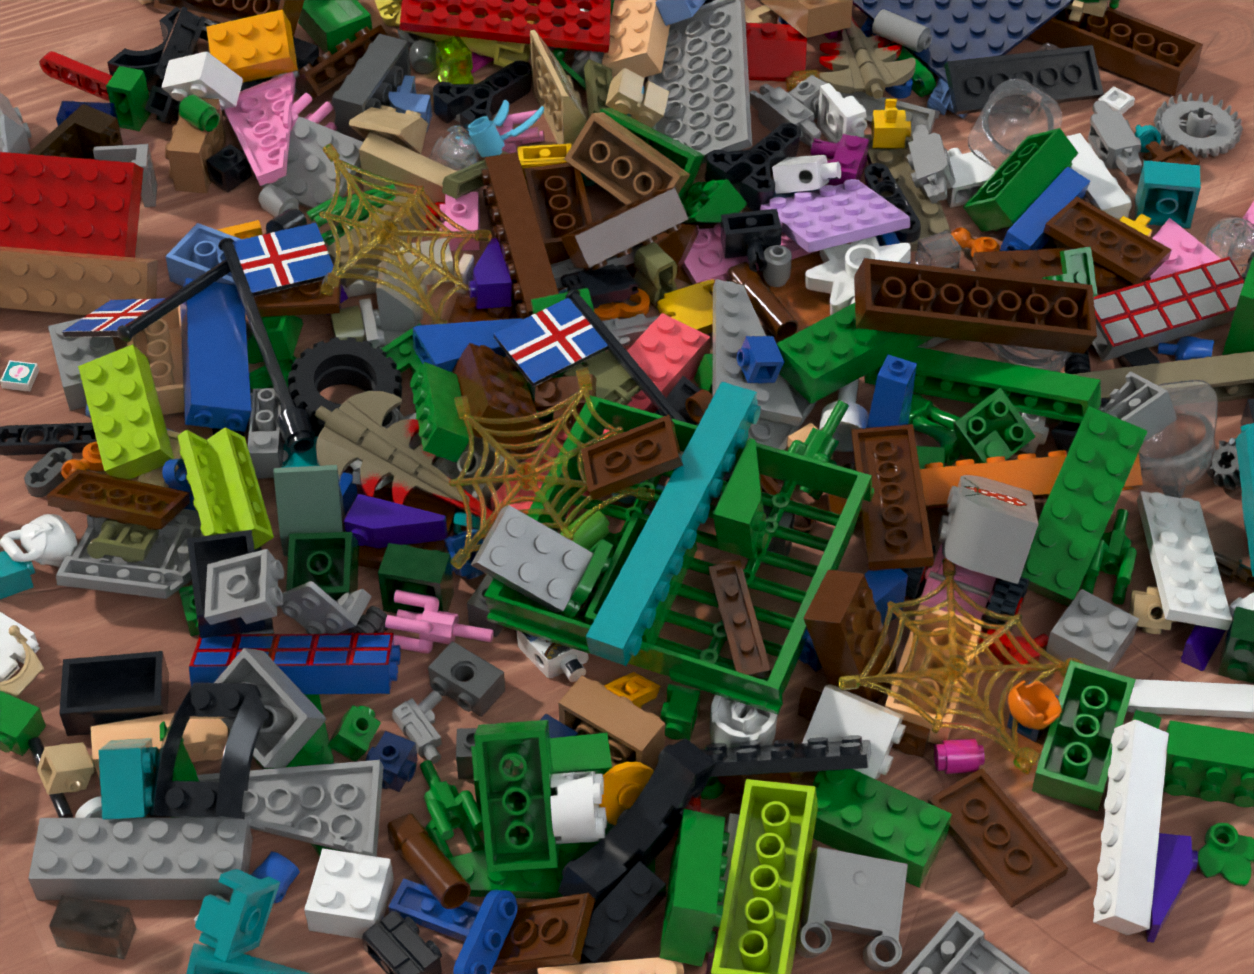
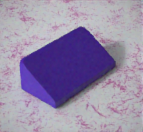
M1195 625L1185 644L1181 662L1200 671L1205 670L1226 630Z

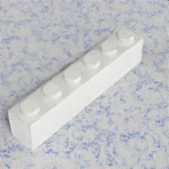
M1133 720L1114 728L1111 739L1112 755L1111 764L1108 769L1109 783L1104 803L1106 810L1104 828L1101 832L1100 862L1097 867V891L1093 902L1095 908L1093 922L1125 935L1150 929L1169 733L1138 720Z

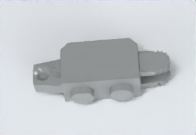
M765 83L760 86V93H757L755 90L749 92L750 104L759 111L758 118L761 124L772 132L780 124L788 122L800 127V141L808 146H812L814 138L820 140L821 131L814 123V113L780 86L774 89Z
M1102 100L1095 101L1092 109L1094 114L1090 118L1091 127L1088 141L1098 158L1104 162L1106 168H1119L1125 176L1140 173L1142 163L1138 153L1141 151V142L1132 132L1128 120L1124 119L1119 110L1113 111L1107 102Z
M917 125L912 130L913 141L908 142L911 153L907 155V159L911 169H915V172L911 173L915 187H921L925 197H929L931 203L934 204L940 200L947 199V189L952 188L956 180L948 151L943 145L940 134H930L926 125Z

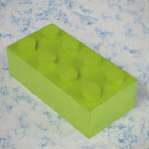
M132 344L78 366L103 468L108 475L130 480L164 466L166 461L174 459L149 361L137 347Z

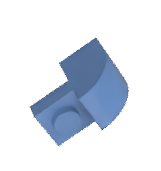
M404 75L402 85H398L397 91H389L390 107L395 108L398 113L405 114L406 110L420 113L421 117L428 123L426 131L428 132L432 118L431 96L416 94L415 76Z

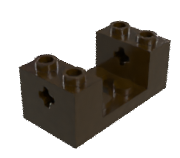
M82 104L27 154L95 160L94 147L123 145L118 120L114 116Z

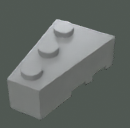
M1130 371L1125 377L1127 382L1120 390L1114 389L1110 393L1111 400L1104 408L1099 407L1098 410L1147 430L1144 443L1177 420L1167 390Z

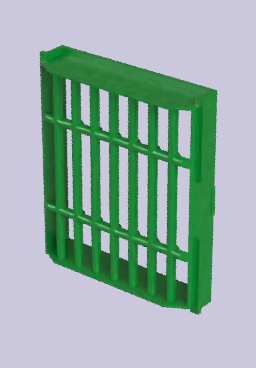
M589 395L527 515L555 532H558V530L563 531L574 522L565 518L571 505L587 510L591 509L595 512L599 510L604 515L624 520L625 523L620 532L616 534L609 532L603 538V540L613 545L609 554L612 558L634 511L644 514L650 500L658 502L663 492L656 489L661 477L666 476L670 478L675 469L647 479L641 484H635L619 490L638 496L633 507L627 509L597 499L593 501L591 497L577 494L584 480L586 481L581 449L601 442L604 429L621 434L664 416ZM672 419L680 451L684 452L698 426ZM756 442L760 474L782 480L784 483L780 492L775 495L762 492L763 505L772 508L765 522L769 537L765 548L759 549L755 560L748 559L743 569L748 590L749 588L801 604L795 618L753 605L758 621L790 630L784 645L762 639L766 654L778 657L770 677L759 679L735 671L733 660L719 656L725 641H727L722 619L714 624L673 610L669 611L665 622L712 636L713 638L708 649L702 651L658 637L655 645L642 641L639 652L636 656H631L628 664L668 676L672 681L778 715L783 705L782 694L788 685L809 636L803 618L827 571H837L853 535L863 500L870 502L875 488H872V475ZM744 448L738 449L735 455L736 461L734 467L736 466ZM723 480V487L721 493H723L728 483L727 481ZM796 485L847 499L841 515L790 500ZM710 505L709 518H713L716 506ZM785 511L833 525L835 529L830 540L778 524ZM701 530L696 531L697 543L719 549L716 535ZM776 537L823 551L824 554L817 566L767 551L772 538ZM693 558L689 570L709 575L708 567L717 564ZM761 562L813 577L807 592L756 577L755 575ZM599 574L583 608L578 610L573 619L564 617L559 612H552L493 578L484 595L489 610L487 620L590 654L586 635L591 625L586 624L585 614L604 574ZM681 584L677 596L718 608L715 593Z

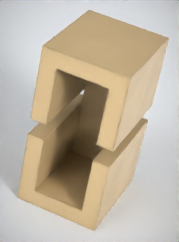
M623 68L611 80L605 105L625 115L629 113L631 118L652 128L664 116L669 91L648 81L645 92L642 94L645 78Z

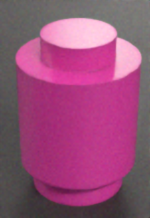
M975 738L943 740L942 744H935L934 762L936 771H944L945 774L976 772L979 770V765H984L985 762L983 745H977Z

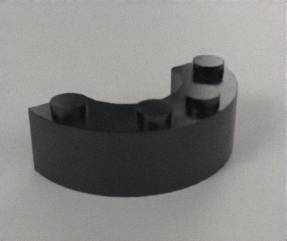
M174 8L159 20L163 36L162 44L144 51H133L124 48L107 62L110 75L113 76L119 66L142 70L145 74L148 92H151L153 85L162 87L163 80L154 76V68L159 62L174 25L172 23L180 9ZM197 44L192 55L199 53Z

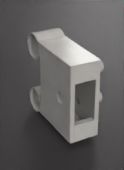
M817 847L810 854L801 926L798 930L795 947L796 952L805 958H814L825 952L832 942V933L829 929L831 928L874 937L863 950V960L871 970L884 971L897 964L902 956V947L898 940L908 864ZM807 931H812L818 935L820 939L819 948H812L806 943L805 934ZM877 944L887 948L889 952L888 962L881 961L876 956L875 948Z

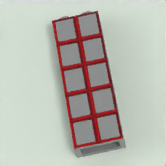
M1229 256L1095 296L1094 307L1097 337L1092 344L1102 362L1129 352L1156 346L1159 343L1169 342L1230 323L1233 320L1245 281Z

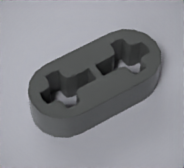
M55 448L49 451L25 474L24 481L28 493L34 497H44L65 480L61 474L63 462L73 459L72 453L66 448Z

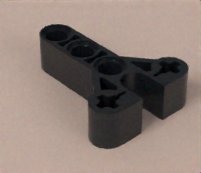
M519 60L510 63L477 84L437 83L433 87V111L446 123L456 119V115L460 114V128L469 130V124L478 118L487 116L489 121H492V116L499 111L504 100H507L510 105L531 91L532 66L526 61Z
M782 123L749 150L730 152L713 150L709 152L705 169V181L728 179L732 185L740 182V195L747 202L746 207L753 211H759L761 205L770 203V199L774 197L775 182L771 178L773 176L772 167L787 157H795L798 153L801 137L800 127L793 123Z

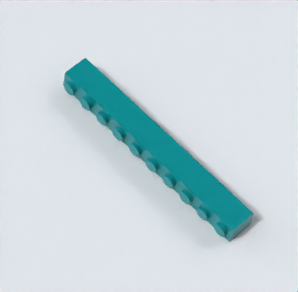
M721 381L682 455L683 466L676 468L672 473L586 635L590 654L627 666L631 656H636L639 652L645 629H649L653 625L659 602H664L667 598L670 588L669 583L673 575L679 574L686 550L693 547L697 536L696 531L700 523L704 524L708 518L710 503L713 498L719 497L723 487L724 476L733 470L736 461L735 455L738 449L744 448L751 424H756L760 417L761 406H758L757 392Z

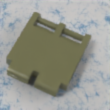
M610 351L602 352L584 361V364L572 367L563 374L564 377L593 374L597 378L596 397L627 405L632 401L631 397L641 391V388Z

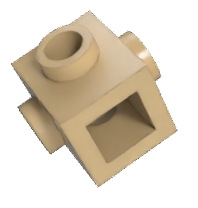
M1149 586L1147 591L1132 590L1129 614L1139 618L1137 626L1142 627V632L1161 634L1162 629L1171 630L1172 622L1177 621L1165 619L1158 587ZM1158 607L1155 613H1151L1153 608Z

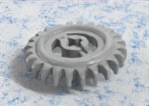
M1189 93L1187 102L1182 99V94H1179L1177 103L1174 102L1173 97H1170L1168 106L1164 101L1161 107L1157 109L1154 118L1155 128L1160 132L1161 140H1164L1166 146H1173L1172 149L1184 145L1196 157L1201 155L1203 158H1208V154L1215 157L1219 153L1225 154L1228 150L1233 149L1235 144L1240 141L1243 130L1241 126L1242 120L1240 118L1237 119L1238 112L1235 111L1230 115L1231 105L1227 109L1222 110L1223 100H1220L1219 104L1214 106L1213 95L1205 103L1203 102L1202 93L1197 101L1192 99V93Z

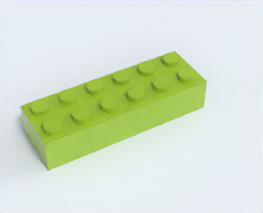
M746 779L711 974L792 973L818 810L815 786Z

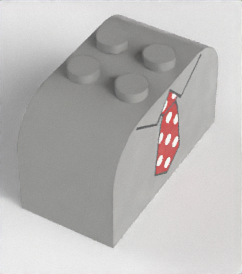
M973 475L961 476L958 487L952 485L948 496L947 504L949 506L947 512H949V515L942 516L938 528V541L942 542L943 556L966 569L1018 584L1038 527L1032 491Z

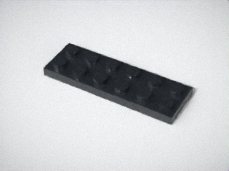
M1093 45L947 61L944 65L954 115L1094 99L1104 95Z
M850 735L844 736L842 741L828 742V738L816 737L808 739V743L794 744L792 739L776 740L774 745L760 746L759 741H747L740 743V747L727 748L725 743H713L707 745V749L700 750L717 762L710 776L717 777L868 768L871 757L870 740H862V736Z

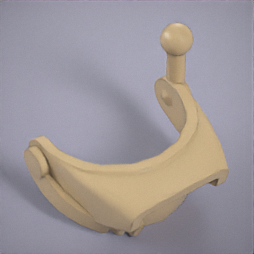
M12 625L9 628V634L14 636L17 642L23 645L26 657L24 666L17 675L9 680L0 682V691L19 698L24 689L40 672L44 671V667L35 652L26 643L27 639L20 633V628Z

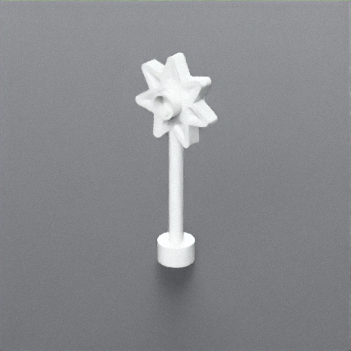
M874 236L854 241L850 245L842 244L820 250V257L824 263L806 271V288L831 294L830 315L855 303L854 276L864 258L908 263L910 261L911 246L908 243L879 246ZM859 379L839 389L838 400L847 403L849 407L832 436L839 441L835 449L838 452L853 451L851 429L867 428L868 412L862 406L856 404ZM838 401L832 402L823 408L820 419V431H822Z

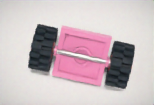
M942 544L935 558L934 566L900 568L908 575L906 596L917 599L924 588L919 601L920 605L981 622L987 608L984 625L995 627L1006 633H1010L1013 629L1029 585V579L1020 577L1018 584L999 579L995 586L998 578L966 569L945 558L942 554ZM932 545L933 556L936 552L935 545Z

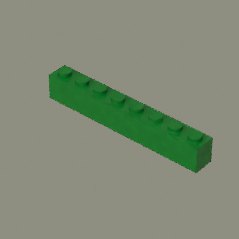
M915 347L898 357L917 363L913 388L915 393L979 404L998 388H1001L1018 412L1080 424L1089 406L1099 409L1101 405L1100 379ZM881 367L864 375L865 383L876 385L877 375Z

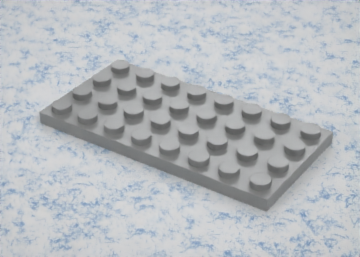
M715 0L702 5L693 17L670 24L662 72L648 76V81L669 91L664 116L652 128L704 154L705 157L702 164L707 162V155L713 150H724L726 152L740 151L752 146L745 0Z

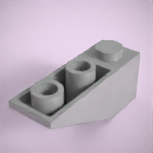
M274 388L253 389L248 450L257 479L274 478V468H281L283 466L284 439L277 423V418L283 411Z

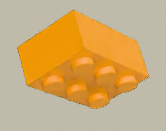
M283 10L206 27L210 54L243 78L242 83L298 71L291 23Z

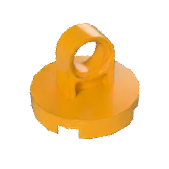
M624 762L612 767L603 775L604 794H602V804H599V807L606 808L608 823L615 826L620 814L633 805L654 772L651 767L641 762Z

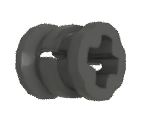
M370 606L366 615H362L357 625L349 628L348 631L349 633H384L383 630L388 629L385 627L387 614L378 607Z

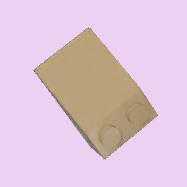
M381 105L380 109L371 107L350 119L349 126L364 139H366L369 132L375 133L421 154L428 123L418 112L406 110L405 114L398 113L395 108Z

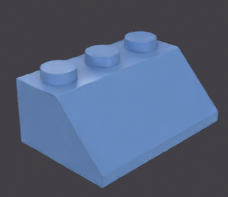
M197 223L165 256L170 281L183 286L185 278H198L225 260L223 251L218 247L222 239L232 238L234 241L242 239ZM231 272L216 281L235 285Z

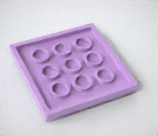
M856 179L846 180L844 184L836 186L825 185L816 191H800L795 193V196L787 198H772L770 203L760 207V210L777 209L782 232L808 253L910 228V217Z

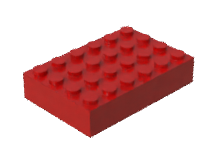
M0 152V246L135 258L144 168L131 162Z

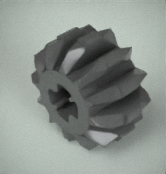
M1230 438L1228 443L1224 440H1219V449H1210L1213 457L1205 460L1207 465L1210 466L1207 473L1219 487L1235 491L1237 486L1241 487L1236 438Z

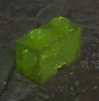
M458 36L436 42L438 83L474 84V77L471 75V70H473L472 53L463 40Z

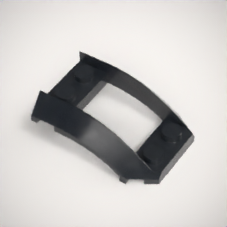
M183 6L172 23L174 25L159 62L154 68V76L164 80L169 60L192 55L199 37L208 41L206 27L216 25L217 23L203 16L199 17L187 11L188 8ZM272 76L244 82L240 91L272 79Z
M194 683L176 710L159 751L153 782V802L150 808V816L245 819V812H242L244 791H248L254 748L264 720H269V712H266L260 698H262V695L257 685L249 683ZM189 719H235L226 742L219 782L172 781L179 745Z

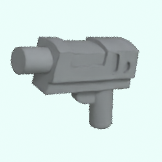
M644 313L637 314L635 317L620 320L616 318L602 322L624 347L629 345L630 341L637 340L658 316L645 318Z
M435 690L418 705L411 698L397 708H394L392 713L393 720L403 734L408 736L411 741L416 742V750L419 756H425L433 764L441 759V755L436 747L442 745L441 736L432 726V723L435 722V714L432 709L442 700L441 695Z

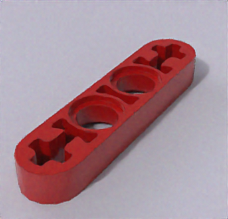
M53 51L48 52L40 59L39 65L48 76L109 101L106 85L112 78V75Z

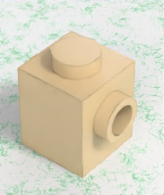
M83 742L60 744L44 748L37 771L47 794L50 795L86 790L91 775L95 772V765L92 756L88 754Z

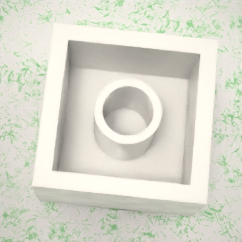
M203 52L169 60L161 88L168 92L173 99L180 102L190 95H196L200 98L219 99L222 111L227 108L236 107L243 78L209 52Z
M322 848L304 909L309 931L362 939V935L374 924L380 923V920L384 918L394 882L391 859Z

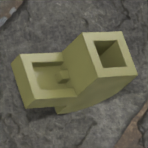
M358 305L341 308L340 313L330 314L331 327L335 338L339 337V340H347V337L356 338V341L361 343L363 340L367 341Z

